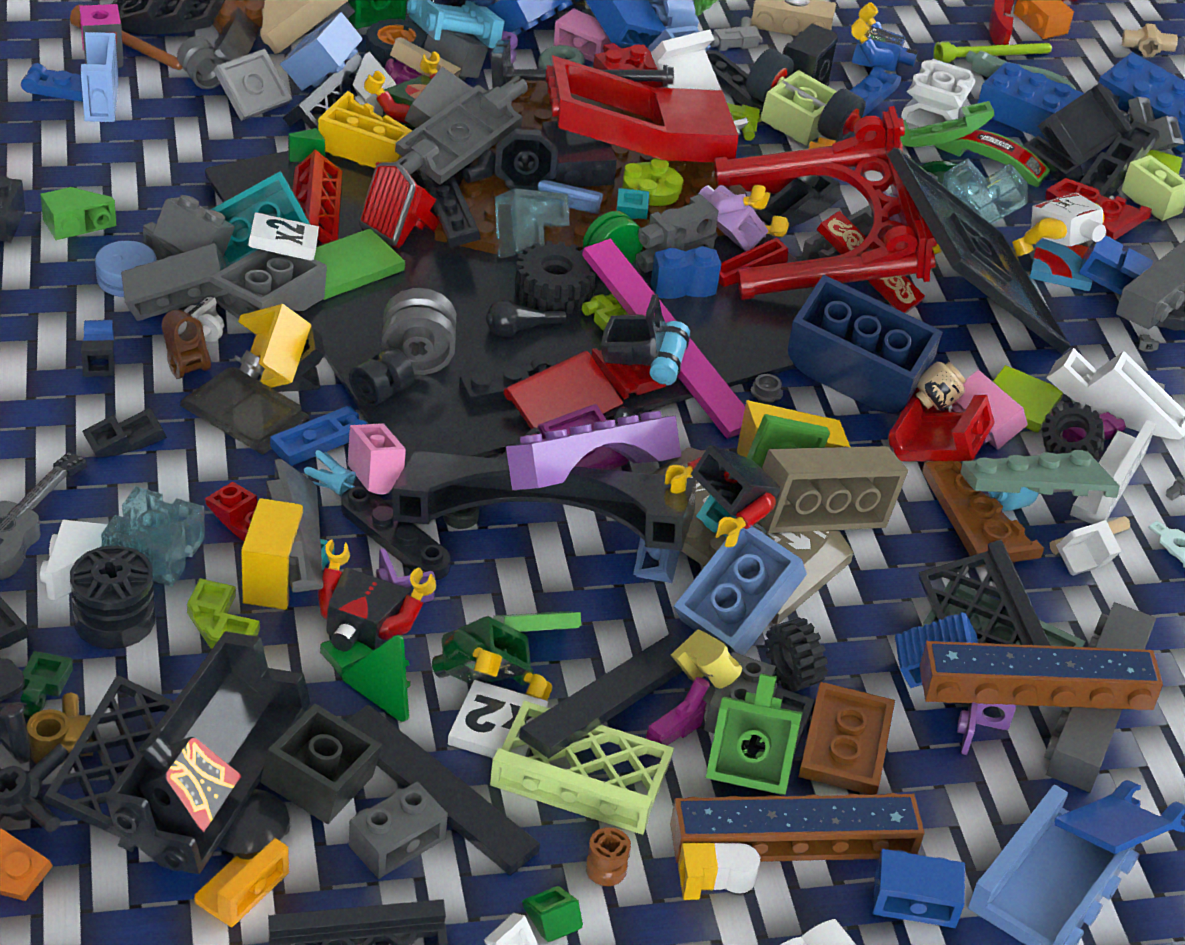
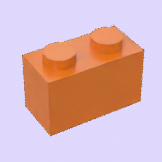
M1016 0L1013 13L1042 39L1068 34L1074 11L1061 0Z

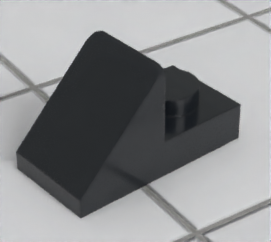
M310 328L293 382L277 387H268V390L271 392L317 390L320 388L318 370L315 366L325 356L321 333L314 328Z

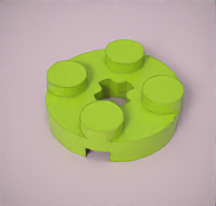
M655 158L651 162L627 164L625 166L622 189L649 191V205L665 206L678 200L679 194L682 191L683 178L676 170L668 167V161Z

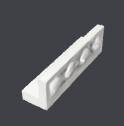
M1147 420L1136 438L1121 431L1116 433L1099 464L1120 485L1117 498L1105 497L1104 491L1089 490L1088 496H1078L1073 504L1071 516L1090 524L1107 521L1146 454L1157 423Z

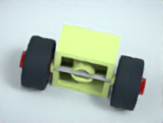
M767 49L758 57L748 75L746 90L750 95L764 102L760 120L806 146L820 135L835 140V143L852 136L855 123L863 117L866 103L862 97L844 88L835 91L799 70L792 74V59L775 49Z

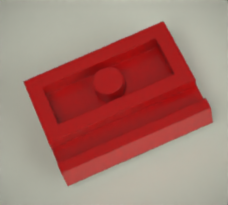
M597 348L592 349L591 356L623 399L628 398L629 394L634 392L636 395L666 387V384H660L652 379L650 376V366H643V364L622 365L606 363L602 351H599Z

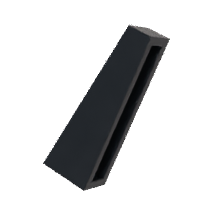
M1039 135L1024 144L1026 149L1036 155L1049 168V173L1059 182L1064 178H1068L1080 183L1083 179L1081 165Z

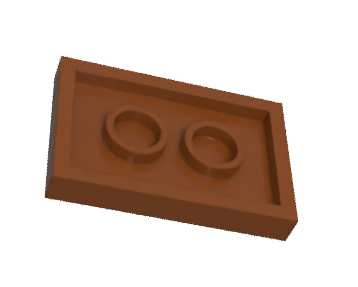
M820 682L798 777L869 795H877L895 700Z

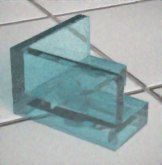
M966 159L944 173L943 185L991 224L996 223L1028 202V183L1011 164L985 178L969 159Z
M513 189L495 197L499 258L523 254V249L526 247L532 249L533 244L538 242L543 246V225L555 227L569 225L568 194Z

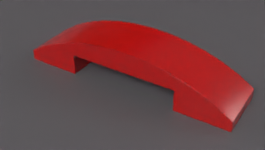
M994 0L989 20V33L995 45H1009L1014 17L1005 16L1003 13L1011 14L1014 0Z

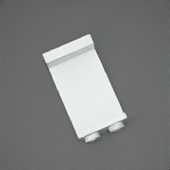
M710 29L662 41L651 52L658 70H663V65L674 67V85H668L665 88L721 90L705 51V48L714 41ZM747 118L734 121L738 135H740V130L748 124Z

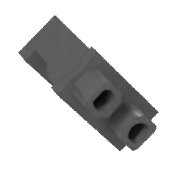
M699 194L691 197L690 203L687 206L679 209H668L662 214L659 212L650 214L649 225L639 229V241L647 250L636 254V265L644 273L652 271L655 252L668 248L687 251L704 247L702 244H705V247L714 249L715 236L713 234L716 233L719 210Z

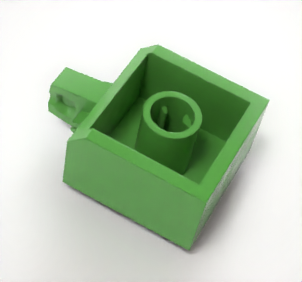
M761 673L756 694L746 692L745 700L726 696L722 698L706 778L786 795L802 713L781 708L782 699L773 697L776 676ZM753 734L761 737L760 743L765 742V749H759L756 755H751L747 752L750 747L744 748V740H750Z

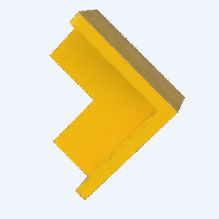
M284 304L240 315L238 322L256 334L250 352L260 357L259 364L264 367L260 382L269 388L292 383L311 324Z
M259 498L241 550L243 604L287 609L289 604V555L303 514V505Z

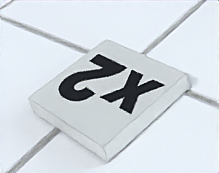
M255 212L248 246L312 261L316 252L319 226Z
M474 680L448 735V745L494 758L498 748H502L523 701L525 700L547 708L548 701ZM528 716L525 721V724H527L535 718ZM528 744L513 748L511 752L528 757L531 749Z

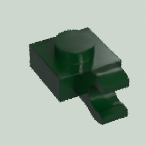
M37 651L33 652L22 672L25 685L22 689L24 691L20 701L21 703H26L23 712L24 718L30 719L35 713L42 711L47 695L60 696L73 671L72 658Z

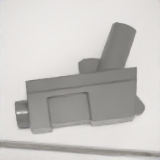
M743 17L740 27L714 30V41L711 42V46L717 47L719 51H726L727 48L741 47L742 49L757 48L759 42H762V37L759 35L757 27L751 26V18Z

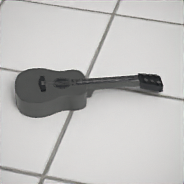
M66 453L53 464V469L19 503L0 501V580L11 577L20 569L27 549L36 543L41 536L39 516L33 509L66 476L71 477L87 468L85 458L72 453Z

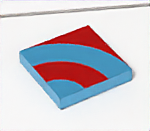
M1042 238L1035 244L1030 278L1090 291L1092 280L1078 273L1084 254L1089 247L1078 244L1065 246Z

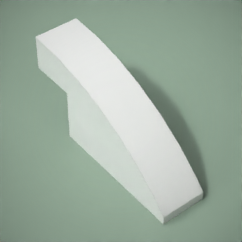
M1073 348L1055 362L1047 376L1051 383L1074 401L1080 402L1081 406L1084 407L1087 404L1091 406L1092 412L1096 410L1099 415L1109 412L1117 419L1122 418L1127 428L1140 432L1145 422L1149 420L1157 423L1153 432L1155 436L1179 440L1185 435V410L1124 351L1096 370Z

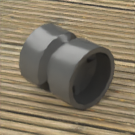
M199 36L191 37L184 41L178 49L177 60L194 83L202 89H211L220 85L221 83L214 72V68L224 62L214 53V47L204 37Z

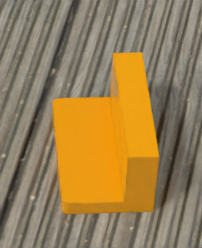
M274 838L253 859H242L236 856L194 895L195 903L232 928L289 874L288 846Z

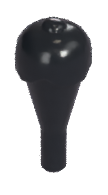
M511 300L494 302L486 315V323L490 331L498 337H512L518 331L538 325L564 324L567 321V314L564 311H540L512 304Z

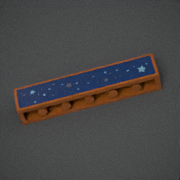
M926 641L919 667L925 702H973L978 704H1013L1021 706L1154 710L1163 686L1154 650Z
M896 793L884 795L847 794L819 796L812 794L807 796L770 795L766 797L675 798L670 822L676 863H679L682 843L747 844L758 852L760 862L879 859L882 849L899 850L918 855L925 834L915 794Z

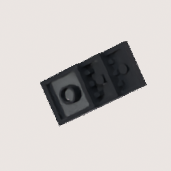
M113 0L112 4L118 5L122 31L135 34H168L211 27L225 0Z

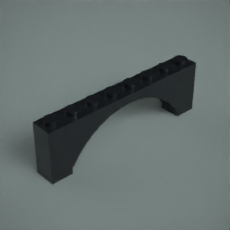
M415 451L392 487L393 521L429 524L431 520L443 515L481 505L505 502H547L579 507L612 518L637 533L645 541V547L682 551L695 512L696 479L687 478L686 490L675 494L670 491L671 484L665 485V475L574 466L564 483L541 488L512 490L508 460Z

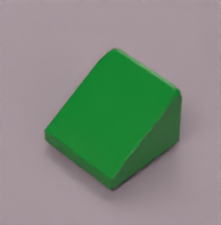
M317 128L288 134V159L290 162L301 163L314 150L325 157V139Z
M559 886L522 901L523 908L540 935L547 942L554 941L583 927L578 899Z

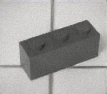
M213 243L122 271L121 277L125 303L135 319L140 321L202 302L207 297L215 298L228 294L230 292L210 282V276L227 267L226 262L217 245Z

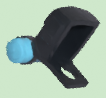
M653 294L646 316L637 314L610 317L600 345L602 355L606 363L622 365L643 364V366H650V376L653 380L667 386L672 385L681 371L682 359L689 345L690 330L682 322L670 321L666 323L662 315L658 294Z

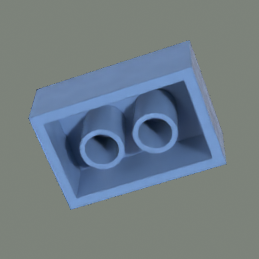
M753 526L749 529L742 528L740 530L735 546L726 547L725 540L674 605L682 622L695 631L699 629L723 642L730 655L732 652L741 655L747 653L807 575L801 558Z

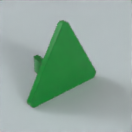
M396 635L342 674V679L400 722L409 719L407 688L411 686V682L407 681L406 667L409 666V660L405 659L404 638L401 635Z

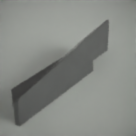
M276 459L274 460L275 480L266 481L267 499L303 505V514L289 555V582L294 593L322 589L323 572L317 486L284 460Z

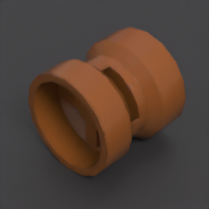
M605 827L598 829L592 834L589 841L586 873L594 883L601 886H614L624 880L627 874L631 841L622 830Z

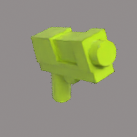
M727 103L734 121L747 118L748 124L741 130L745 140H753L757 124L762 121L760 120L761 115H759L760 109L747 105L738 106Z

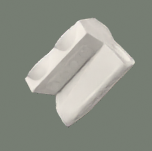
M935 59L924 61L920 72L913 76L912 84L907 90V93L913 99L903 109V120L922 127L958 119V110L975 84L973 74L970 70Z

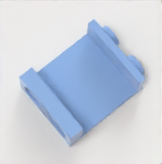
M85 32L87 64H81L85 121L115 122L118 94L115 33Z

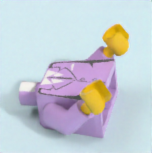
M723 185L718 186L715 190L710 186H705L699 192L719 210L717 227L745 252L753 249L763 237H766V234L775 237H784L787 234L789 226L787 218L773 216L771 226L765 225V222H762L753 210V208L761 210L767 206L770 193H765L766 188L764 186H753L750 196L745 194L735 195Z

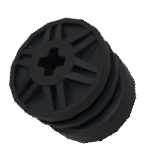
M115 545L102 546L87 551L75 561L70 570V587L73 601L74 626L81 639L92 646L118 649L139 643L148 636L156 622L152 565L146 556L133 548Z

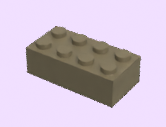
M888 446L769 449L762 470L780 486V493L776 499L774 509L758 522L767 533L886 528L907 476L908 469Z

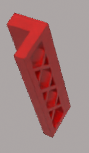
M314 150L295 167L293 193L310 225L319 226L317 239L323 244L338 240L343 171L318 151Z

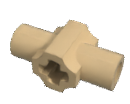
M1146 24L1143 28L1138 29V31L1124 29L1121 44L1122 47L1138 48L1144 57H1153L1161 51L1175 52L1178 36L1176 34L1161 33L1156 28V25Z

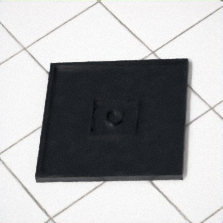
M894 147L887 156L951 268L1061 354L1070 348L1068 339L1003 233L899 148Z

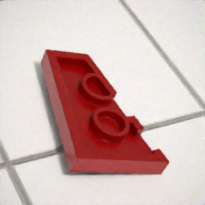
M1064 178L1048 188L1045 194V199L1050 201L1078 193L1093 203L1100 205L1105 218L1102 224L1106 228L1105 235L1114 240L1150 218L1152 208L1143 205L1140 209L1127 205V199L1118 196L1115 199L1099 195L1098 189L1068 178Z

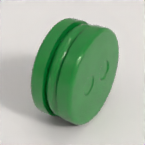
M611 211L598 217L586 231L583 239V249L611 239L632 264L636 260V254L640 253L643 248L638 238L640 226L624 212Z

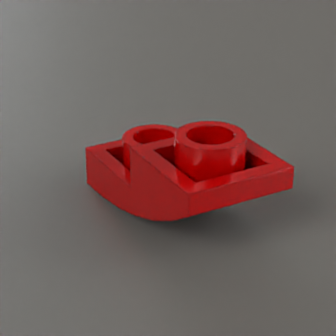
M231 482L206 497L205 501L217 518L238 538L245 541L258 503L257 496L235 482Z

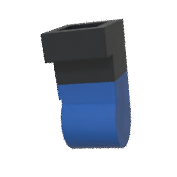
M113 320L84 321V337L81 345L83 377L115 376ZM96 359H105L109 362L101 367L90 364Z

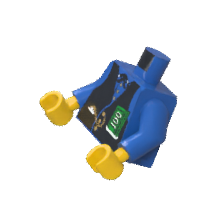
M871 2L866 4L859 11V18L851 26L852 35L857 39L852 63L872 68L878 66L890 72H895L898 63L914 67L918 51L903 47L905 42L904 36L883 30L880 22H876L873 19L878 13V9Z

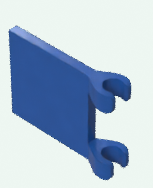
M1125 780L1111 795L1056 817L1055 826L1117 854L1172 829L1185 832V820L1181 819L1185 814V805L1180 802H1173L1161 816H1158L1141 808V801L1132 797L1135 791L1141 790V785Z

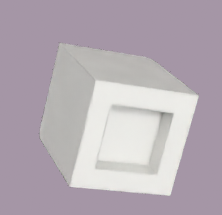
M1106 520L1073 530L1056 545L1071 575H1077L1105 566L1122 552Z

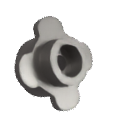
M247 350L242 358L234 357V359L242 363L239 370L249 376L258 379L259 375L263 374L264 367L259 364L260 357Z

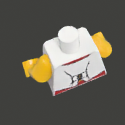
M1078 193L1032 206L1031 229L1025 233V236L1012 242L1017 257L1034 251L1032 244H1036L1042 238L1065 246H1074L1089 240L1101 241L1106 233V228L1102 225L1105 219L1102 207Z

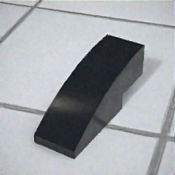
M816 175L819 177V180L814 187H810L800 179L795 178L769 199L764 209H757L755 212L769 226H771L773 216L787 218L789 222L788 228L799 225L827 210L841 199L840 183L830 176Z

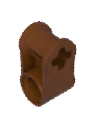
M182 310L168 312L163 318L162 330L167 348V360L172 374L176 379H181L188 372L198 369L203 371L210 370L211 359L206 347L201 322ZM187 322L185 331L178 335L179 326Z

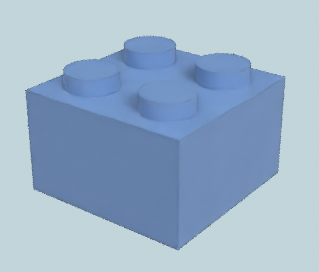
M340 12L306 35L280 65L302 91L310 85L316 88L327 79L326 75L328 73H338L346 66L344 62L351 59L358 52L356 46L363 38Z

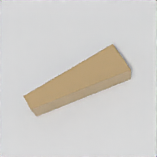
M401 37L397 38L390 55L419 73L430 76V74L420 69V61L423 54L430 61L432 53ZM440 58L436 68L439 71L443 66L456 77H459L462 68Z

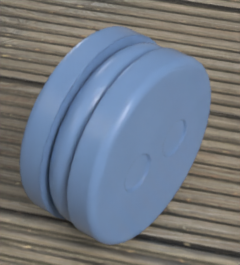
M117 241L104 246L95 257L96 278L99 287L108 294L124 297L121 272L157 261L155 252L149 246L136 241Z

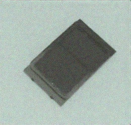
M235 367L225 369L180 400L181 407L262 455L272 449L270 447V436L309 421V415L301 411V405Z

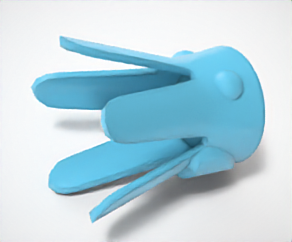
M316 450L315 454L332 472L325 469L317 470L312 467L304 469L305 474L323 482H314L315 485L330 488L341 497L346 490L355 487L353 484L356 473L342 467L327 452L324 454Z

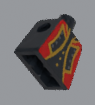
M157 733L149 737L139 748V752L152 765L140 782V791L168 832L188 837L203 833L241 775L195 737L190 736L168 745Z

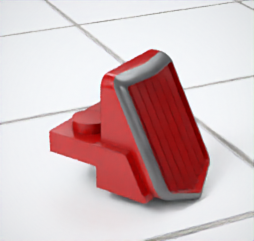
M377 161L359 217V225L364 230L372 229L385 243L394 248L402 246L414 226L420 230L427 227L435 232L439 221L430 212V209L436 202V199L424 188L417 185L400 163H380Z

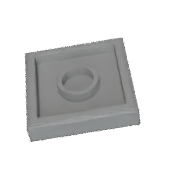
M266 49L225 62L214 68L217 78L241 121L289 104L292 100Z

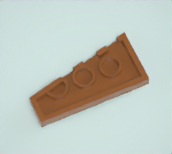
M932 461L924 463L922 473L970 556L988 551V543L1002 539L1012 562L1042 557L1044 547L1037 540L1031 542L1024 534L1025 528L1017 520L1011 521L1002 512L1003 506L996 498H990L982 491H975L961 475L962 464L959 461Z

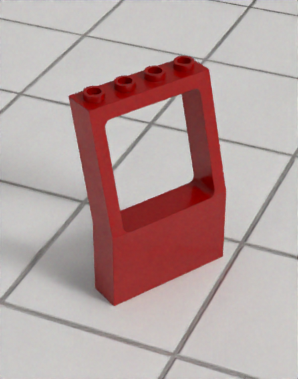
M553 55L552 64L546 65L545 80L548 83L547 92L550 94L549 103L552 105L551 114L552 117L557 118L558 128L666 161L714 162V158L727 157V160L736 159L739 135L722 90L651 87ZM571 94L648 117L653 120L654 124L576 100L571 97Z

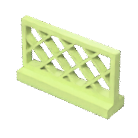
M524 700L502 748H498L493 758L490 786L644 835L650 812L672 759L674 748L600 725L583 736L585 739L572 743L549 759L531 746L529 747L534 756L525 757L511 752L513 748L527 744L519 739L520 728L525 725L528 716L536 718L550 708ZM607 742L615 743L620 746L622 751L606 756L600 745ZM591 748L597 760L581 765L574 753ZM649 754L661 758L659 764L644 768L638 757ZM566 756L572 768L562 769L550 765L549 761ZM629 760L636 772L619 777L612 765ZM604 769L610 780L603 782L590 778L587 774ZM642 781L648 790V794L643 795L628 790L625 786Z

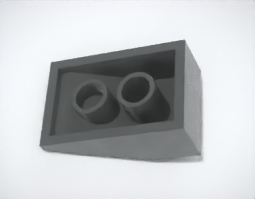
M259 249L210 276V282L261 309L284 304L293 311H304L324 299L327 265L315 259L310 261Z

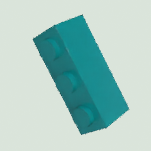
M281 171L210 209L225 216L224 220L235 226L223 256L227 267L259 250L248 246L255 212L310 224Z

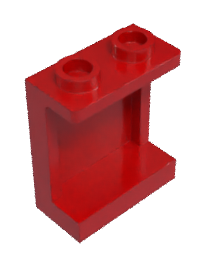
M974 395L964 412L925 413L922 410L919 398H911L895 425L889 431L888 440L890 447L894 449L895 455L901 462L973 461L995 423L988 396Z

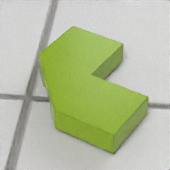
M200 578L187 602V614L210 649L215 646L225 631L257 636L260 631V621L228 614L236 597V586Z

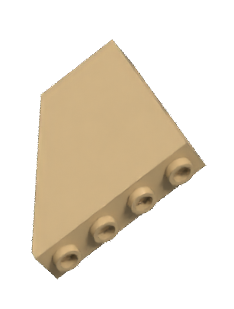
M265 0L264 8L262 9L263 24L260 29L261 38L275 54L280 53L349 0Z

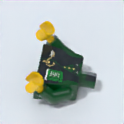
M490 616L478 619L443 635L441 639L442 654L432 659V668L438 678L453 676L470 685L473 684L474 680L490 683L512 678L523 686L529 683L526 695L548 700L553 686L543 676L534 674L530 664L528 636Z

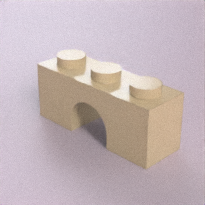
M755 0L751 26H756L757 29L797 36L800 31H804L811 24L831 30L836 3L810 0L808 5L798 7L789 5L784 0Z

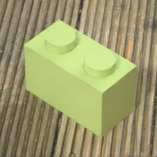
M1151 155L1130 162L1121 189L1123 193L1129 196L1135 203L1152 208V215L1162 221L1183 212L1185 206L1184 178Z

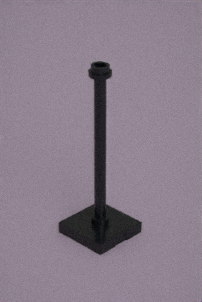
M498 40L496 47L491 52L492 89L497 86L502 87L515 76H519L520 80L524 79L525 81H546V69H515L514 66H511L510 40ZM663 65V70H601L632 81L663 82V87L674 85V67H668V65Z

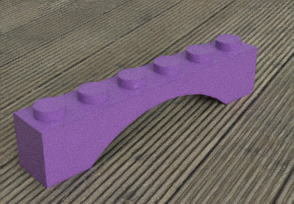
M661 411L640 413L641 420L638 419V415L617 418V425H615V420L594 422L595 429L591 428V424L570 427V434H567V429L545 432L546 439H542V434L521 436V444L506 446L512 490L541 488L564 483L570 471L579 460L600 446L611 448L625 456L633 464L658 462L681 457L676 415L662 417Z

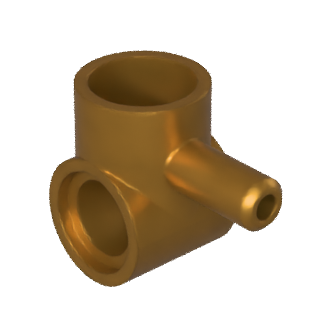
M67 693L63 695L62 712L46 709L35 713L29 719L27 732L31 747V758L36 764L59 743L70 753L91 719V715H79V697L77 694ZM93 752L80 756H92Z

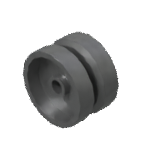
M424 288L404 290L393 296L384 308L381 351L390 347L398 348L409 359L415 375L438 372L447 366L455 354L457 313L452 303L441 293Z

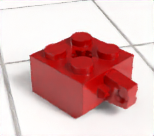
M609 43L603 45V53L594 54L593 68L598 70H658L651 51L644 44H635L621 49L616 44ZM636 81L651 87L665 88L663 87V82Z

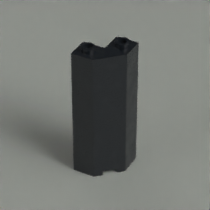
M225 631L149 737L158 733L168 745L190 736L195 737L241 775L240 779L203 833L192 837L169 833L140 791V782L152 765L138 751L105 797L114 828L161 867L169 868L173 871L200 874L261 781L268 749L303 716L311 704L304 674L268 668L261 637Z

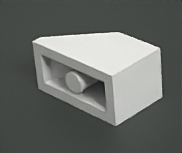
M368 52L363 57L353 83L358 94L354 99L363 106L365 103L374 107L373 112L382 116L383 109L376 100L378 96L368 93L364 88V82L368 75L373 76L375 71H380L385 76V82L382 86L383 90L395 86L396 83L373 55Z

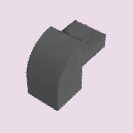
M1136 97L1128 100L1130 121L1133 122L1135 120L1159 131L1160 137L1150 150L1164 151L1184 144L1177 117L1165 116L1155 120L1149 98Z

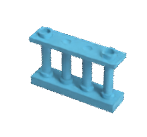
M408 0L407 3L409 17L434 40H440L441 30L473 34L488 48H495L498 40L502 38L505 21L486 6L475 5V2L466 1L465 5L461 7L436 4L431 0Z

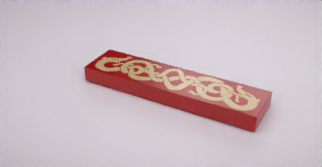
M840 211L821 222L816 229L841 255L855 249L867 238ZM905 275L867 280L891 305L903 313L909 312L925 298V295Z

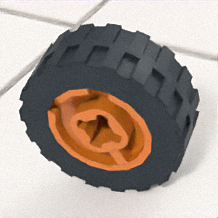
M403 19L381 20L378 23H373L367 29L366 54L370 52L379 64L385 68L386 62L389 59L393 58L394 62L397 61L396 58L390 55L397 38L401 37L424 48L427 34L418 24H414L412 21H405Z

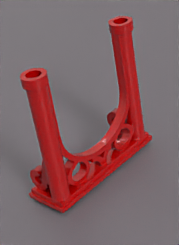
M895 106L888 107V111L883 112L882 119L877 116H866L859 119L853 128L855 136L833 143L832 146L727 160V157L714 158V173L717 187L723 185L727 188L734 185L811 175L830 176L843 180L855 187L868 201L874 217V223L867 238L855 249L845 254L775 265L738 268L737 278L741 300L753 299L755 295L812 288L817 285L823 274L841 283L916 274L917 279L922 278L923 282H930L931 268L936 266L935 254L932 248L937 246V241L887 156L894 147L899 148L903 152L900 137L905 135L903 118H898ZM867 171H878L882 174L883 178L878 181H870L864 178L863 174ZM889 186H891L893 197L883 193ZM899 214L901 223L888 220L891 216ZM883 235H884V242H882V241L880 240V238H881Z

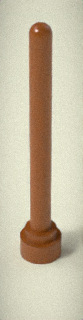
M79 4L72 10L70 22L81 29L79 6L84 5ZM122 31L123 44L176 70L182 69L177 57Z

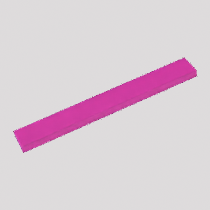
M608 239L585 247L582 256L629 315L639 314L646 316L651 297L655 293L615 243ZM660 301L665 322L676 321ZM690 338L688 348L685 350L678 378L726 439L740 434L745 406Z

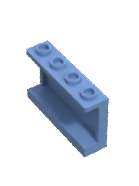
M1055 784L976 883L968 906L969 910L1025 945H1078L1084 933L1080 929L1082 925L1086 923L1091 926L1103 907V904L1099 903L1102 897L1108 900L1112 898L1121 882V878L1118 875L1121 871L1128 875L1139 857V853L1134 851L1135 846L1114 854L1055 826V818L1069 812L1063 808L1068 792Z

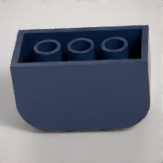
M823 274L793 320L788 354L793 364L811 379L877 411L898 413L906 407L917 388L922 374L932 364L943 331Z

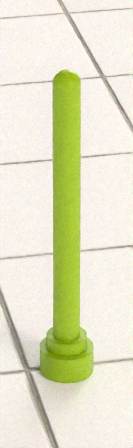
M937 42L934 46L933 56L935 60L950 63L955 58L966 57L969 51L976 54L984 51L992 56L1048 54L1052 51V46L1049 43L955 47L950 42Z

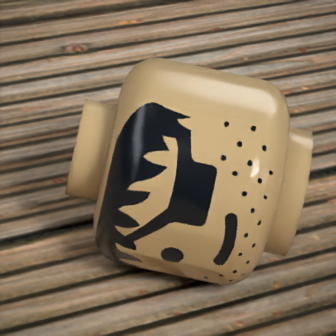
M936 362L922 374L917 384L920 391L915 395L927 409L934 406L937 410L944 411L964 394L963 384L966 380L952 363Z

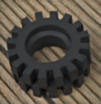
M1068 402L1063 403V410L1061 411L1057 406L1053 408V416L1048 413L1045 416V423H1042L1045 451L1061 454L1071 453L1074 450L1088 451L1096 459L1099 456L1098 450L1102 452L1105 442L1103 421L1099 417V413L1096 410L1092 412L1091 406L1087 404L1081 409L1080 402H1074V408H1069ZM1071 427H1079L1086 431L1085 438L1077 442L1064 441L1061 439L1060 434L1065 429Z
M801 617L771 626L770 630L766 632L768 639L765 640V646L769 648V651H766V656L771 658V665L776 666V680H781V686L784 689L788 688V691L791 692L824 681V675L828 671L824 666L828 664V660L822 653L826 651L825 646H820L819 643L821 637L819 633L814 634L815 627L813 624H808V620L805 618L801 619Z

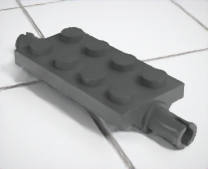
M515 76L502 87L497 86L488 91L477 85L396 142L395 152L402 156L396 162L400 163L409 174L420 169L438 184H442L522 125L523 116L514 111L511 104L513 100L527 92V83L524 79L520 80L519 76Z

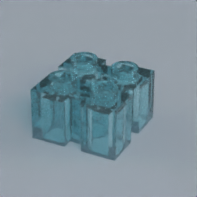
M135 486L122 504L123 517L114 515L101 533L102 546L119 545L137 550L145 555L151 563L153 581L173 587L186 568L185 557H193L205 539L204 506L177 498L173 504L163 502V494Z

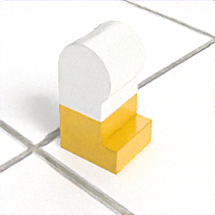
M682 843L678 870L683 900H700L701 890L727 889L733 893H746L750 891L755 885L760 865L758 852L753 847L742 843Z

